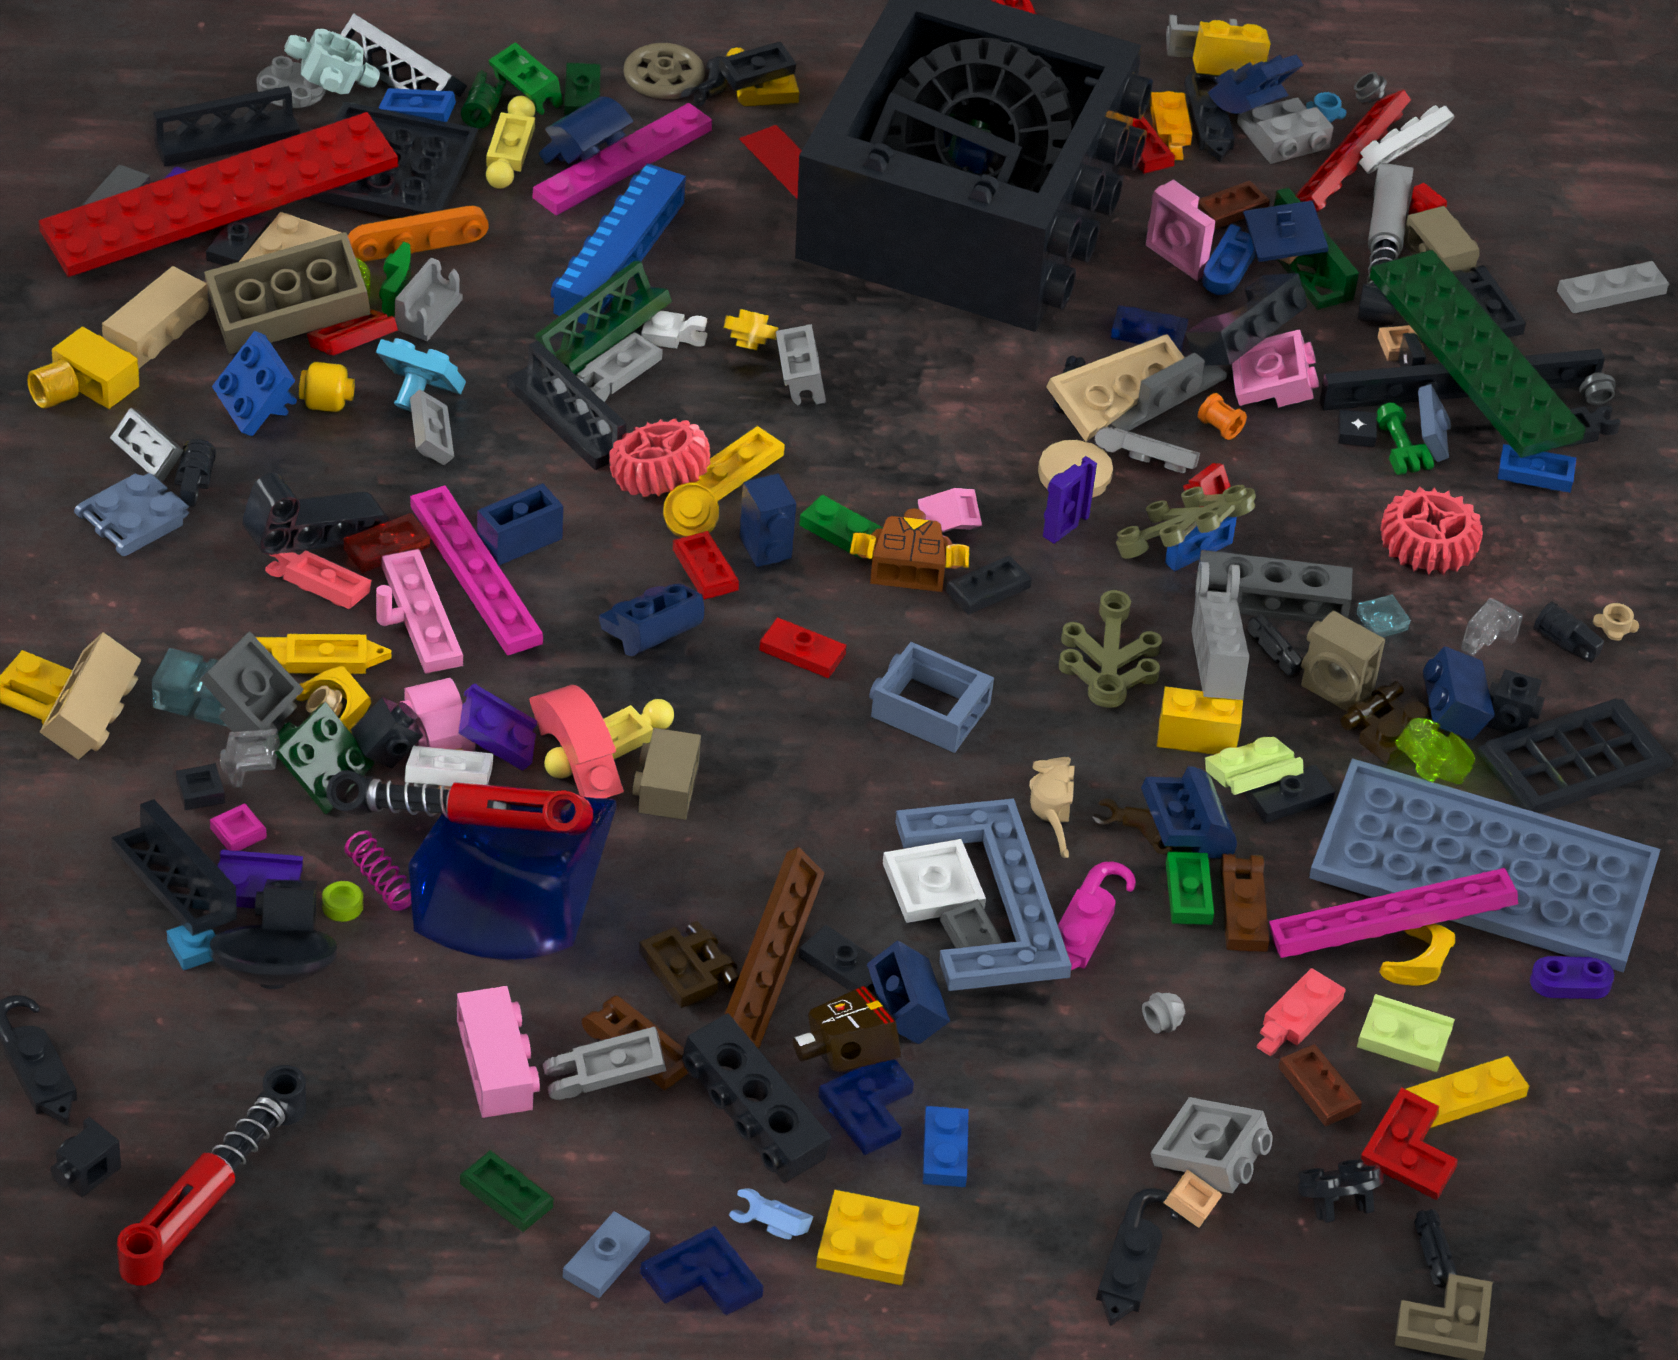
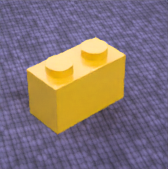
M1213 20L1210 23L1200 22L1193 53L1196 73L1220 76L1230 69H1234L1236 72L1239 68L1250 62L1253 65L1261 61L1266 62L1271 44L1267 30L1254 24H1245L1243 27L1229 25L1221 20Z
M83 326L52 348L53 362L62 359L67 361L73 368L78 379L79 392L107 409L113 407L139 387L138 358Z
M1165 686L1159 719L1157 747L1214 755L1226 748H1237L1243 700L1204 697L1203 691Z

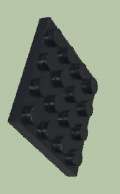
M344 102L334 123L368 112L398 156V167L304 199L397 218L446 210L476 146L479 128Z

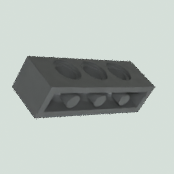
M1201 550L1199 563H1209L1208 591L1226 592L1230 565L1240 566V585L1237 598L1240 614L1252 616L1262 614L1269 618L1315 623L1318 620L1322 622L1332 611H1335L1348 618L1352 600L1353 568Z

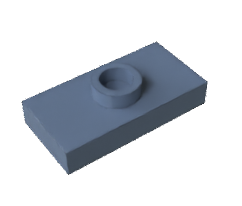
M1429 384L1420 387L1418 391L1422 438L1434 460L1439 462L1449 458L1447 430L1451 429V423L1434 388Z
M614 1211L563 1268V1278L599 1299L650 1241V1231Z

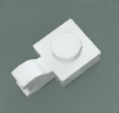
M659 311L644 323L641 336L654 345L677 349L679 342H686L694 346H704L707 333L698 331L705 330L707 318L692 316L685 321V314Z

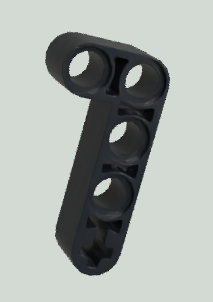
M269 473L263 475L254 483L242 524L261 552L273 555L377 541L388 532L391 521L374 497L368 492L297 499L280 475Z

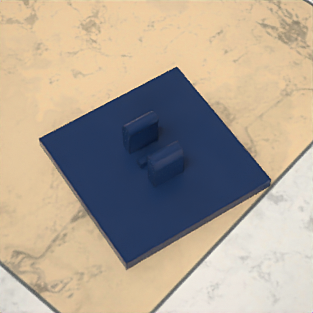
M1313 200L1243 212L1258 262L1328 252V245Z

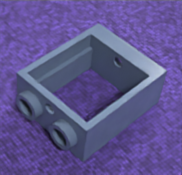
M910 642L902 654L897 653L894 655L883 678L878 677L874 681L869 694V698L873 700L871 717L955 753L991 705L994 677ZM914 679L959 700L949 714L945 716L899 695L909 681Z

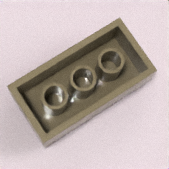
M347 232L204 272L209 297L229 355L239 352L240 348L254 331L266 335L270 343L370 315L367 289Z

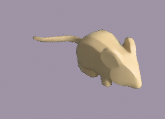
M1069 757L1035 761L1032 768L1040 773L1030 780L1029 785L1031 789V808L1041 820L1050 822L1058 838L1061 857L1063 858L1069 857V850L1066 849L1065 836L1060 822H1069L1070 804H1072L1074 787V782L1070 780L1074 778L1075 766H1070L1071 758Z

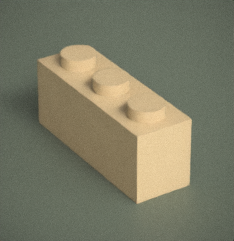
M172 266L102 323L103 337L110 343L124 351L130 352L134 357L138 358V369L141 368L150 359L155 358L174 339H178L197 320H201L206 315L209 308L207 283Z
M102 632L82 651L40 733L78 760L90 749L95 752L98 751L110 734L106 730L108 723L111 724L124 707V704L120 702L122 696H126L138 680L134 673L141 659Z

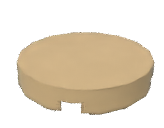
M1063 440L1051 444L1042 452L1038 473L1040 481L1048 488L1050 480L1057 473H1063L1074 464L1080 466L1082 458L1087 456L1097 463L1093 498L1101 495L1106 490V486L1111 482L1113 465L1111 458L1098 446L1080 440Z

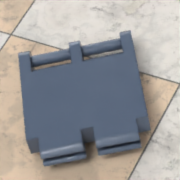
M135 473L79 503L75 507L74 513L80 519L86 518L93 524L95 532L100 537H107L116 545V551L124 557L183 525V518L189 514L186 510L189 506L173 492H166L168 488L152 473L144 476ZM96 513L103 521L97 519L93 514ZM114 532H117V533H118L119 535H121L124 539L121 540L119 537H117V536L114 534Z

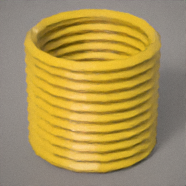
M60 359L28 373L29 391L36 404L43 409L61 404L78 396L79 383L71 365L65 360Z

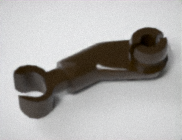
M1108 798L1098 803V805L1110 808L1112 816L1106 818L1100 814H1094L1092 817L1095 822L1106 825L1117 821L1122 822L1123 826L1138 828L1158 854L1165 855L1176 847L1164 846L1150 809L1126 806L1125 809L1118 808L1116 802Z

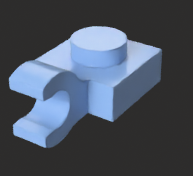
M744 1188L738 1190L737 1195L749 1201L750 1210L748 1213L732 1210L729 1216L734 1221L746 1223L756 1219L768 1224V1232L784 1239H791L792 1235L798 1236L808 1233L814 1216L779 1201L765 1199L753 1189Z

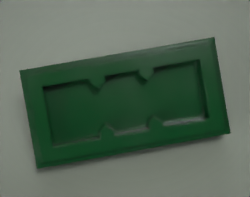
M566 63L564 115L567 116L600 97L601 64Z
M491 1150L460 1174V1185L522 1232L526 1231L553 1208L554 1198Z

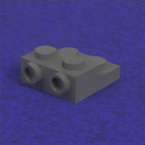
M250 631L199 679L226 708L218 717L245 746L253 739L259 744L264 741L277 728L272 722L275 719L282 722L297 708L293 701L304 690Z

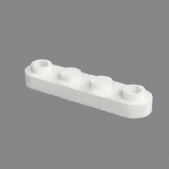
M1435 105L1420 117L1421 120L1414 117L1400 129V132L1397 128L1390 131L1381 139L1380 144L1375 140L1367 145L1360 152L1363 158L1359 164L1367 174H1370L1377 170L1379 162L1389 163L1436 135L1455 116L1446 106L1439 109Z

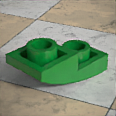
M403 242L394 254L390 253L384 263L383 271L386 274V279L380 287L379 298L382 300V313L387 314V317H395V299L411 281L410 244Z

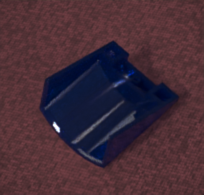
M584 797L589 801L593 809V820L585 832L573 836L555 832L451 823L449 818L441 814L408 865L414 931L450 949L474 956L494 959L535 958L572 947L616 811V800ZM573 803L568 810L562 809L561 820L563 823H568L574 818L576 810ZM511 805V810L543 813V808Z

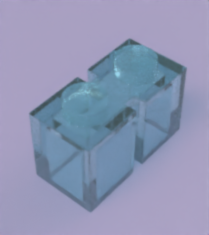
M169 648L152 678L153 708L187 716L195 700L199 697L202 699L194 712V718L227 726L218 717L226 708L199 680L218 660L210 658L209 662L206 663L203 662V656Z

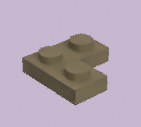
M1449 1274L1446 1284L1444 1308L1401 1300L1394 1346L1467 1360H1483L1486 1349L1493 1282Z

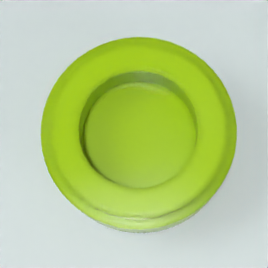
M338 881L324 889L322 893V910L328 918L345 922L357 918L363 911V892L356 884L348 881Z

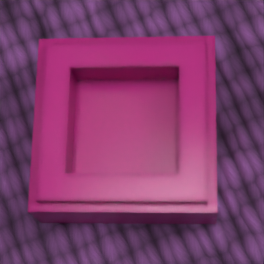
M245 803L210 819V829L227 850L240 851L267 838L266 827Z

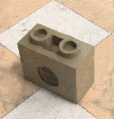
M1332 611L1322 622L1316 621L1308 632L1307 641L1310 643L1308 652L1301 664V668L1304 669L1301 686L1348 712V708L1358 701H1366L1375 690L1385 639L1343 615Z

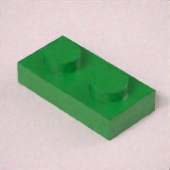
M821 495L800 514L799 526L850 553L854 533L870 535L876 529L883 528L824 495ZM854 554V556L858 557L859 559L862 558L858 556V554Z
M1167 852L1166 871L1172 924L1212 925L1214 907L1208 853Z

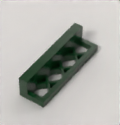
M1289 187L1276 190L1274 206L1300 202ZM1324 230L1323 233L1328 245V252L1297 256L1291 264L1276 259L1288 274L1299 273L1306 297L1317 310L1354 300L1359 276L1357 269ZM1298 264L1312 267L1316 273L1312 274L1301 271L1298 268ZM1320 286L1331 289L1333 293L1321 296L1315 287Z
M633 261L534 336L536 341L538 340L572 373L577 375L585 369L587 364L615 346L669 305L672 299L668 289L651 287L642 263L640 261ZM634 276L638 290L630 296L625 295L628 279ZM609 294L613 296L610 311L604 315L600 313L603 298ZM583 313L588 314L585 330L581 333L575 332L578 317ZM558 332L564 333L561 347L554 353L549 339Z

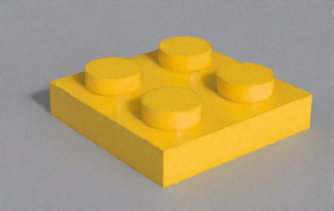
M834 1190L817 1255L816 1268L902 1286L920 1207Z

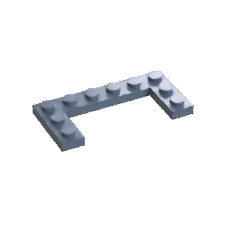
M1014 798L896 811L895 823L904 849L962 839L963 843L983 841L1016 942L940 950L939 963L948 991L1070 978L1072 965Z

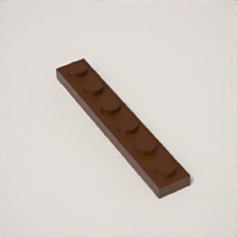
M800 847L786 853L725 1014H730L758 1049L762 1043L825 874Z

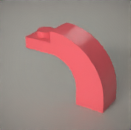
M569 685L529 698L535 719L538 721L537 725L540 735H554L564 749L579 795L584 797L589 803L623 793L624 790L612 756L616 752L613 740L598 708L589 695L580 687Z

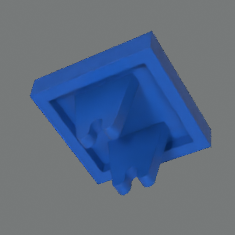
M256 331L252 333L212 385L215 393L241 433L253 436L269 414L285 416L289 412L285 404H295L297 402L296 397L288 391L296 380L266 335Z

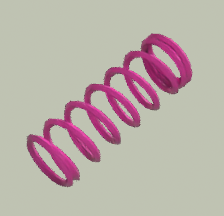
M359 831L353 834L347 840L344 847V852L347 856L353 859L355 866L359 867L360 872L368 878V882L375 886L376 892L382 895L384 902L387 903L391 910L399 911L410 906L417 895V889L414 885L406 883L407 877L405 875H398L399 867L391 866V857H383L385 850L382 847L376 848L377 840L372 838L370 831ZM360 834H367L369 836V839L362 841L354 852L349 851V844L352 839ZM371 841L374 843L369 851L362 855H358L369 847ZM378 850L381 852L375 861L364 865L369 855ZM363 858L361 864L356 859ZM388 860V864L383 870L371 874L379 862ZM370 867L369 872H365L364 868ZM391 869L396 870L389 880L379 883V880L387 871ZM378 876L376 882H374L371 879V877ZM403 879L401 885L395 887L390 892H386L395 880ZM386 885L383 891L379 889V886ZM411 889L406 897L393 902V899L401 891Z

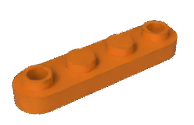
M464 206L360 225L349 233L348 238L356 260L371 261L387 258L390 253L394 254L403 242L410 244L411 253L475 242L487 233L489 223L481 208L477 206Z

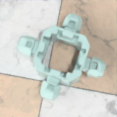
M315 29L310 42H307V38L291 35L285 44L284 51L289 56L297 60L302 58L301 75L309 82L319 85L328 91L348 94L355 80L358 81V85L370 88L375 87L379 79L380 72L376 67L368 63L363 65V48L357 42L333 31Z

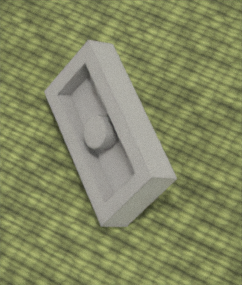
M419 389L410 397L416 449L423 456L446 465L454 458L448 406Z

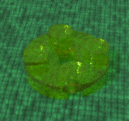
M1423 718L1412 719L1396 740V746L1417 764L1416 772L1425 780L1435 782L1437 778L1448 782L1462 784L1473 768L1471 766L1475 762L1474 754L1468 745L1453 732L1448 737L1438 732L1440 724Z

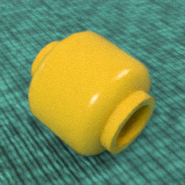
M313 362L308 370H302L299 383V399H304L309 409L340 412L344 408L346 400L353 401L355 379L348 378L345 366Z

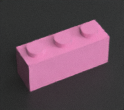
M507 986L457 993V1023L482 1118L533 1110V1092L540 1091V1083L536 1066L529 1067L527 1059L531 1058L528 1035L520 1034L519 1027H522L519 1003L511 1002Z

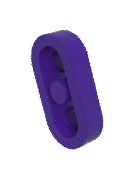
M1547 956L1535 962L1530 983L1538 994L1548 998L1599 999L1605 997L1610 992L1614 980V971L1607 962L1597 958Z

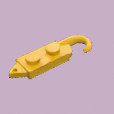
M287 634V637H256L288 673H322L332 668L344 666L350 674H366L367 668L391 659L390 649L367 640L366 635Z

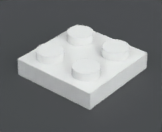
M413 746L406 765L405 782L414 783L415 787H423L426 783L427 788L437 789L439 785L452 786L454 782L488 785L493 765V753Z
M962 839L884 852L883 865L906 923L941 917L943 912L976 899L979 900L983 909L985 908L986 897Z

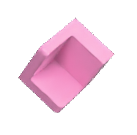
M953 488L917 500L919 509L926 515V520L938 521L941 524L942 532L951 529L971 530L982 526L975 489Z

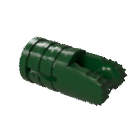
M483 70L477 73L466 102L461 109L462 120L468 126L479 129L489 125L506 86V83L501 80L494 87L485 83L487 73Z

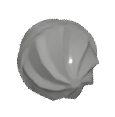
M1156 992L1150 996L1149 1001L1143 1003L1142 1012L1147 1025L1153 1032L1160 1033L1165 1030L1166 1033H1170L1183 1021L1185 1008L1183 1001L1176 994Z

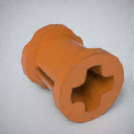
M1213 393L1207 397L1200 406L1197 416L1202 423H1210L1220 430L1221 436L1227 440L1233 439L1240 433L1247 419L1244 411L1241 409L1234 410L1224 403V399L1218 393Z

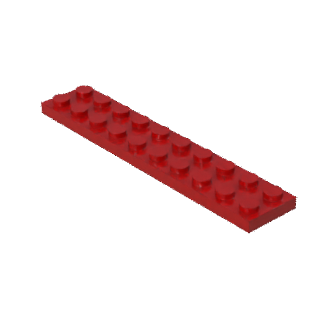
M368 112L41 219L39 220V230L66 275L70 277L398 167V156Z

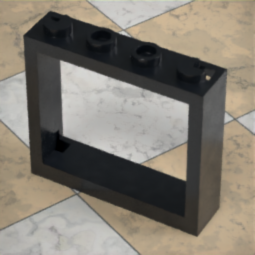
M890 92L870 143H884L896 111H899L1006 156L997 181L1011 185L1026 148Z

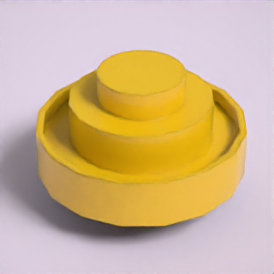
M740 309L738 318L726 315L723 328L732 330L730 337L737 338L736 346L757 350L758 344L766 345L767 338L776 340V331H778L779 327L767 325L768 315Z
M685 483L677 486L668 494L664 502L663 516L667 527L674 535L680 538L705 531L710 533L715 528L719 519V505L715 495L707 487L698 483Z

